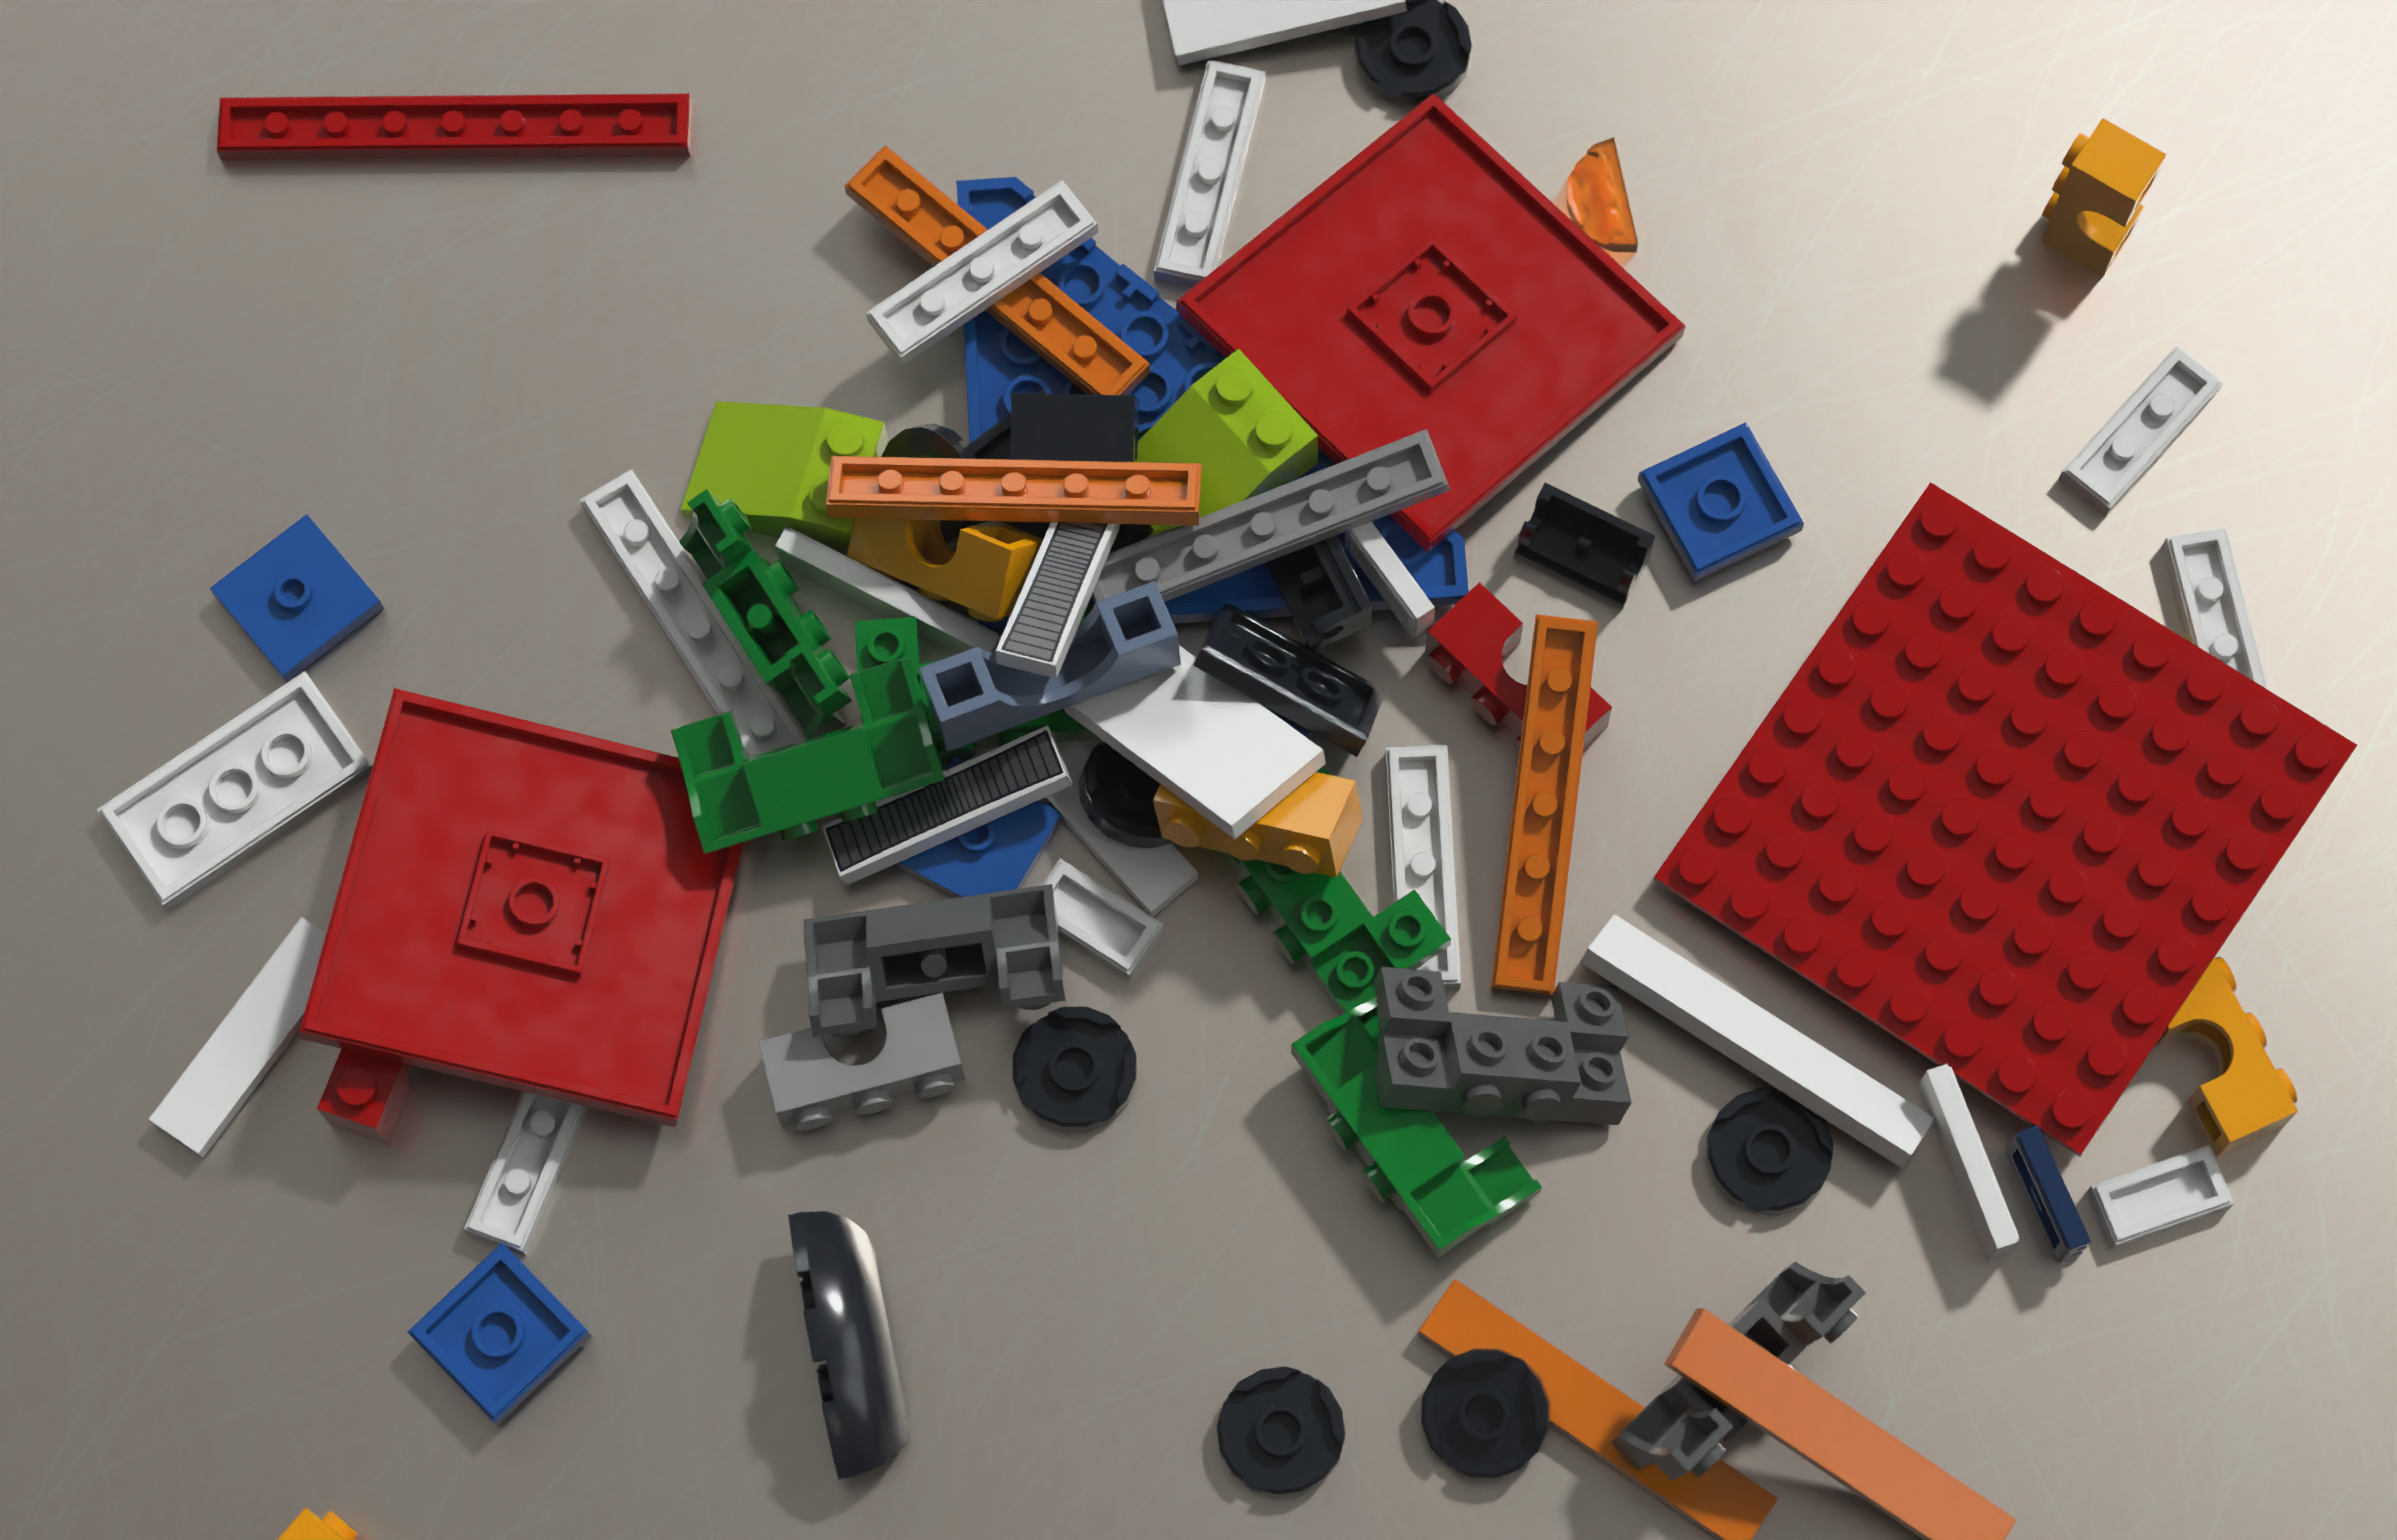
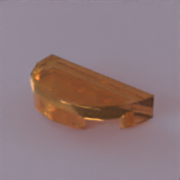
M1613 137L1592 145L1587 150V154L1575 164L1567 181V211L1571 220L1600 247L1612 252H1637V235Z

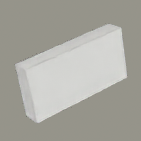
M1368 522L1345 531V548L1409 635L1417 639L1425 634L1434 625L1435 607L1374 524Z
M1060 858L1042 884H1052L1059 936L1130 980L1163 933L1164 924Z
M2210 1145L2097 1183L2087 1190L2111 1249L2230 1209L2234 1205Z

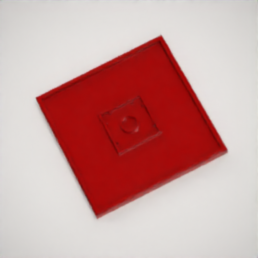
M1435 94L1429 96L1180 297L1176 303V311L1225 358L1237 349L1241 350L1318 435V448L1335 464L1427 429L1450 491L1389 514L1427 552L1432 550L1683 336L1686 328L1674 314Z
M394 688L299 1030V1039L676 1127L743 842L704 853L693 819L689 795L678 757Z

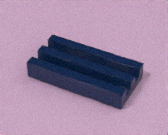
M2035 1125L2017 1132L2008 1145L2007 1153L2056 1260H2059L2061 1263L2081 1255L2082 1251L2091 1243V1240L2039 1126Z

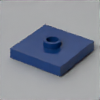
M1747 422L1639 472L1637 480L1694 582L1801 532L1804 526V522Z
M307 514L210 587L213 595L286 682L298 675L384 608L377 596Z
M954 756L946 770L965 761ZM1036 801L896 863L894 866L953 898L1021 889L1061 823L1062 815L1052 807Z
M503 1243L498 1245L407 1332L497 1426L592 1336Z

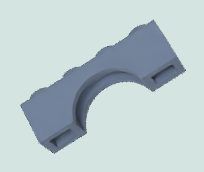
M1153 581L1096 602L1088 616L1080 622L1056 679L997 664L996 653L986 651L979 646L921 667L919 671L926 700L948 752L1181 665L1178 633L1158 586Z

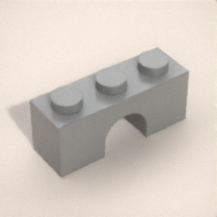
M943 993L882 1008L881 1011L887 1032L886 1042L880 1054L872 1061L863 1065L850 1066L835 1060L827 1050L824 1036L813 1037L811 1028L759 1041L758 1044L776 1115L782 1128L793 1125L796 1131L811 1130L831 1122L830 1115L851 1109H855L857 1114H871L890 1107L893 1104L892 1098L914 1092L917 1093L919 1098H930L951 1091L954 1088L953 1082L963 1080L965 1076Z

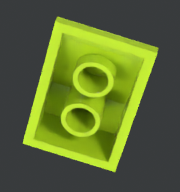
M1237 349L1191 385L1138 441V457L1135 462L1201 463L1200 517H1203L1297 480L1318 463V435L1241 350ZM1151 525L1153 532L1146 539L1180 525Z
M716 401L686 491L681 512L684 515L693 517V510L687 502L707 489L723 503L732 498L748 519L752 527L749 530L751 532L779 539L785 528L788 530L792 528L847 556L854 518L827 517L826 497L831 456L881 457L888 444L885 423L826 407Z

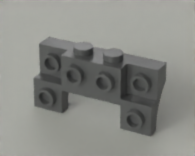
M1052 884L804 920L809 1018L813 1037L830 1034L836 1037H848L865 1029L876 1028V1002L999 985L1003 1010L1018 1007L1025 1010H1036L1044 1008L1053 1002L1066 1001L1058 917Z
M1390 967L1380 968L1374 980L1378 1010V1049L1375 1080L1380 1107L1463 1113L1475 1117L1489 1115L1528 1118L1532 1121L1555 1120L1607 1125L1620 1124L1632 1101L1620 1054L1629 1035L1617 987L1559 982L1551 996L1555 1021L1449 1012L1441 972Z
M1793 1262L1784 1268L1728 1325L1792 1367L1790 1363L1808 1345L1822 1337L1831 1344L1857 1320L1858 1316L1851 1308L1866 1292L1850 1275L1842 1278L1827 1277L1811 1271L1797 1262ZM1678 1374L1610 1443L1637 1471L1654 1462L1671 1481L1689 1471L1698 1478L1725 1453L1726 1450L1719 1441L1721 1439L1724 1442L1728 1441L1748 1421Z

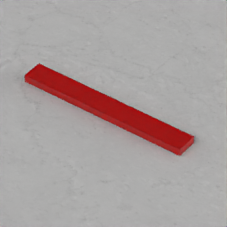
M690 93L221 97L216 151L220 160L690 156L692 100Z

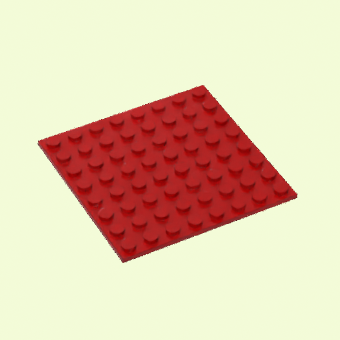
M1930 482L1655 874L1654 880L1939 1066L1948 1064L1949 1067H1952L1956 1077L2031 1126L2038 1125L2042 1133L2081 1157L2356 749L2357 744Z

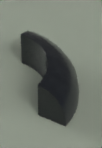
M827 1211L798 1212L788 1215L795 1267L800 1280L805 1308L803 1313L813 1363L826 1360L825 1364L816 1365L825 1424L837 1477L840 1480L874 1470L895 1457L907 1442L909 1422L891 1342L876 1252L867 1233L849 1218Z

